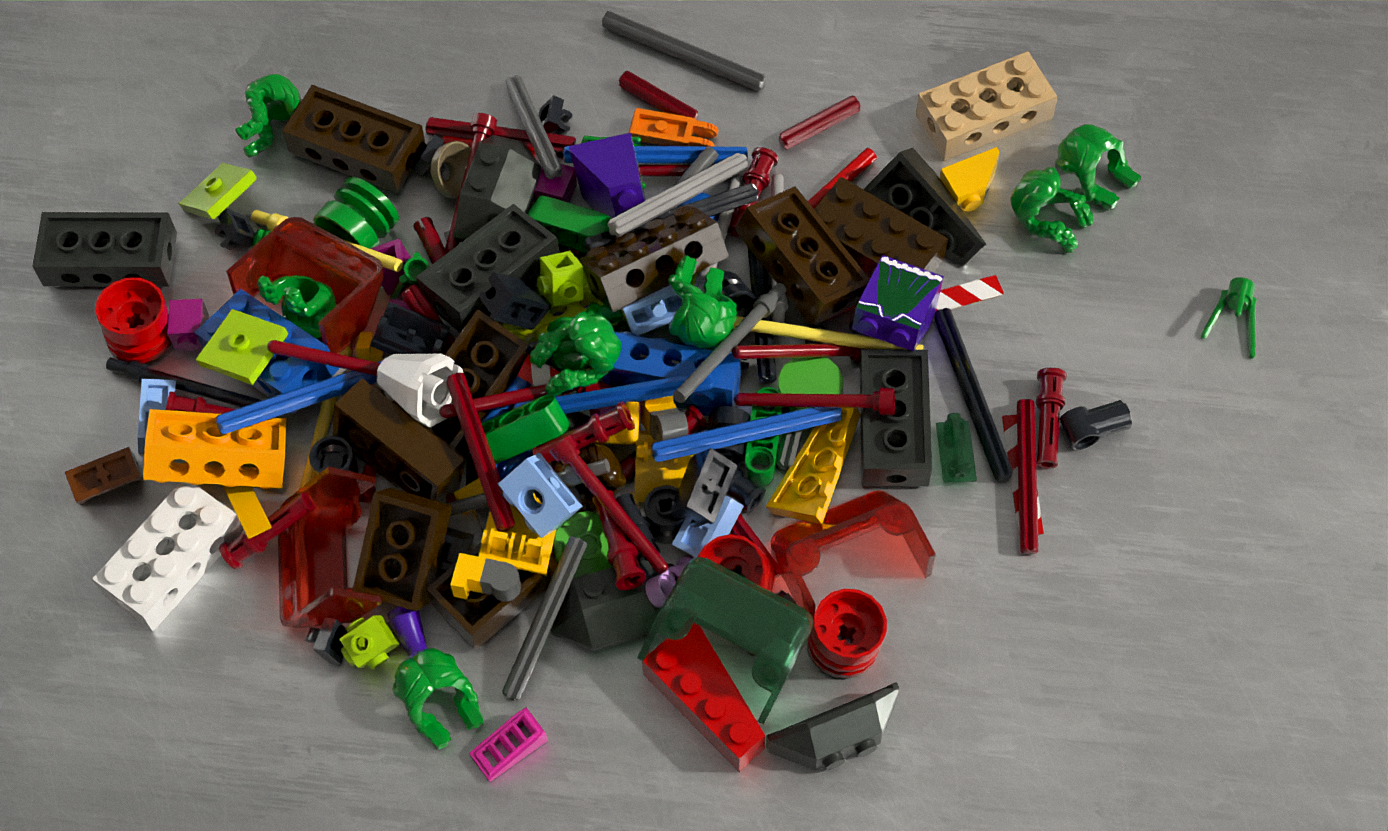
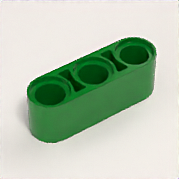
M539 196L527 213L554 234L559 245L585 253L588 252L585 249L584 240L587 237L608 231L609 227L607 224L612 219L604 213L548 196Z
M764 387L758 390L757 393L780 392L775 388ZM752 406L750 421L783 414V407H774L775 409L767 411L761 408L763 406ZM780 435L772 436L768 440L759 439L747 442L745 477L757 487H765L774 479ZM756 464H763L767 466V468L764 470L754 469L753 466Z
M552 394L542 396L482 423L495 464L559 437L571 425L556 397Z

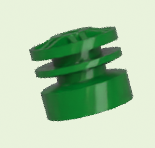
M349 177L342 187L335 192V201H327L313 219L318 231L370 249L378 246V238H385L390 229L394 228L399 221V215L391 201L376 187L363 179ZM341 253L349 259L355 260L357 262H365L364 260Z

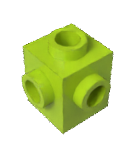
M566 251L540 257V276L537 277L539 293L545 296L553 307L566 306L571 302L583 300V286L587 284L586 274L582 264L573 253Z
M373 615L366 621L363 617L357 619L345 628L347 634L339 639L344 646L341 648V652L351 666L356 665L357 668L369 666L371 670L389 659L387 653L400 645L382 615Z

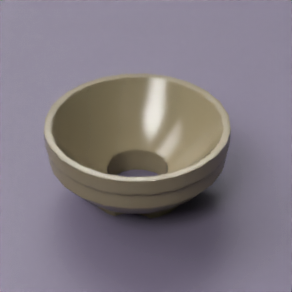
M454 141L443 144L436 150L432 158L431 175L437 189L449 198L458 199L471 147L463 142ZM443 163L449 167L450 171L447 181L443 179L440 171Z

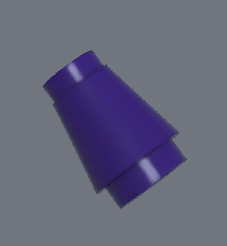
M399 606L387 614L389 619L387 625L404 651L407 652L409 658L424 649H428L419 610L413 611Z

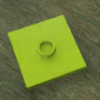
M221 163L178 204L184 212L215 219L250 187L257 177L251 169Z
M232 309L198 355L196 361L201 367L253 385L274 356V353L269 352L267 349L268 342L271 340L283 342L288 336V332L283 326Z

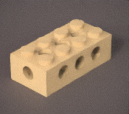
M1029 51L919 93L916 116L943 161H946L1053 119L1058 96Z

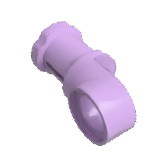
M689 555L684 556L677 561L676 565L669 567L665 573L659 574L646 582V594L655 607L662 608L677 601L691 589V586L696 585L695 573L690 574L689 572L695 568L697 558Z

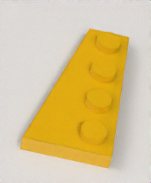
M841 408L842 417L840 421L814 427L796 456L793 465L788 469L766 505L771 514L819 524L823 523L861 416L857 408Z

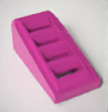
M525 707L481 742L469 755L487 780L491 782L548 742L543 728L527 707ZM523 726H526L532 734L528 739L520 730ZM512 734L520 743L517 748L508 739ZM500 742L509 753L505 758L496 747ZM488 751L498 762L494 767L483 755Z

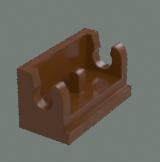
M129 447L65 471L74 499L79 505L86 503V500L130 482L143 480V475L137 466V459Z

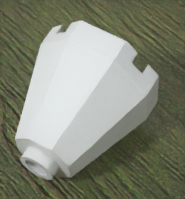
M393 354L385 358L378 366L377 383L417 422L430 428L448 419L441 417L439 414L440 407L450 404L452 400L446 383L447 377L451 374L463 373V369L454 364L450 357L443 354Z

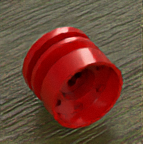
M124 278L113 282L101 292L96 300L95 313L112 355L126 362L138 361L147 363L158 359L168 350L172 343L167 334L168 309L161 289L153 282L142 278Z
M729 534L716 537L703 547L697 556L694 568L696 585L703 596L726 613L740 615L747 610L755 611L769 600L774 591L776 577L773 564L755 543L743 536ZM742 573L745 576L743 582L732 580L734 574L740 575Z
M844 588L831 592L821 600L814 613L807 635V649L814 664L822 672L836 678H852L866 672L873 665L887 633V618L882 606L873 596L858 589Z

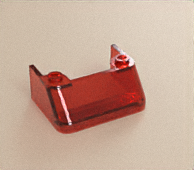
M290 217L283 220L226 271L233 295L242 289L252 297H255L260 292L257 281L262 275L268 277L271 282L283 276H307L331 287L337 306L318 325L323 344L328 346L330 352L336 354L344 350L368 326L384 278L382 264L379 259L301 217Z
M327 467L282 503L281 507L293 500L301 492H306L312 498L316 507L314 511H311L278 535L280 622L283 626L297 629L322 626L324 618L337 619L341 624L353 623L382 604L381 596L352 591L353 588H348L346 531L354 523L358 522L361 516L359 496L376 484V477Z
M876 490L827 510L822 524L802 520L774 533L770 544L772 557L778 563L782 571L781 575L793 599L796 601L807 627H810L812 624L816 604L802 577L814 572L818 568L820 552L882 527L888 534L895 536L903 535L924 577L927 578L932 575L936 554L913 510L907 504L888 492Z

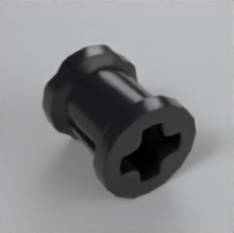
M737 469L726 496L731 495L744 506L743 510L749 513L762 501L766 489L762 486L757 487L744 477L745 472Z

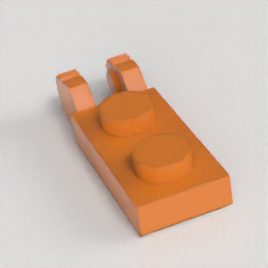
M636 108L628 133L631 132V137H640V142L662 146L714 147V143L709 138L717 137L719 129L714 124L698 121L692 117Z

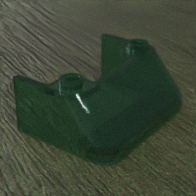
M704 557L694 558L688 562L673 586L637 658L644 661L659 641L661 635L674 640L685 637L694 623L757 655L752 666V677L760 687L771 692L757 721L764 725L813 630L812 616L804 608Z

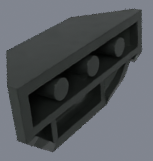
M492 135L479 143L460 192L454 231L455 241L463 242L512 204H515L525 213L527 212L542 172V166L522 141Z
M645 560L637 561L640 569L645 571L646 580L642 585L631 590H620L616 587L614 567L573 578L550 629L551 635L559 638L562 637L574 644L594 651L660 632L683 596L662 608L655 607L649 600L645 587L646 582L659 575V573ZM667 563L668 568L674 566V564Z
M897 682L799 723L766 735V748L773 755L815 771L824 767L826 770L837 768L845 762V758L858 754L859 757L866 756L874 752L878 748L877 745L881 743L897 702L900 688Z

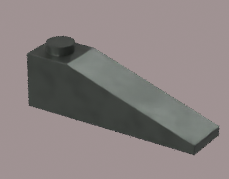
M914 148L899 152L863 189L948 238L945 256L961 266H965L987 245L934 170Z

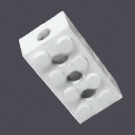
M180 482L92 580L106 598L148 629L154 631L221 556L219 551L220 544L230 542L238 537L243 527L236 513L197 485Z

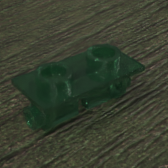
M950 413L947 415L945 422L936 423L943 484L977 482L969 421H964L959 413Z

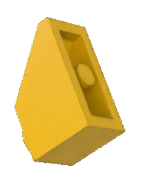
M997 147L941 168L939 179L962 211H973L984 203L997 169L1000 153Z

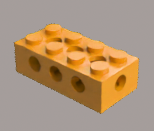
M150 409L144 449L143 480H153L159 483L169 481L188 482L193 485L221 484L227 487L253 486L261 489L282 488L286 418H271L227 434H221L216 424V417L220 414ZM175 459H182V460H185L186 462H185V463H177V462H174V460H175ZM217 461L221 464L211 465L208 462ZM247 463H250V464H254V465H256V466H255V467H252V468H248V467H245V466H243V465H244V464H247Z

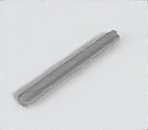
M736 153L610 219L607 224L609 233L620 237L742 172L748 167L746 155Z

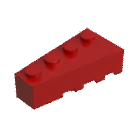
M694 615L642 659L643 675L738 772L744 769L765 749L764 732Z

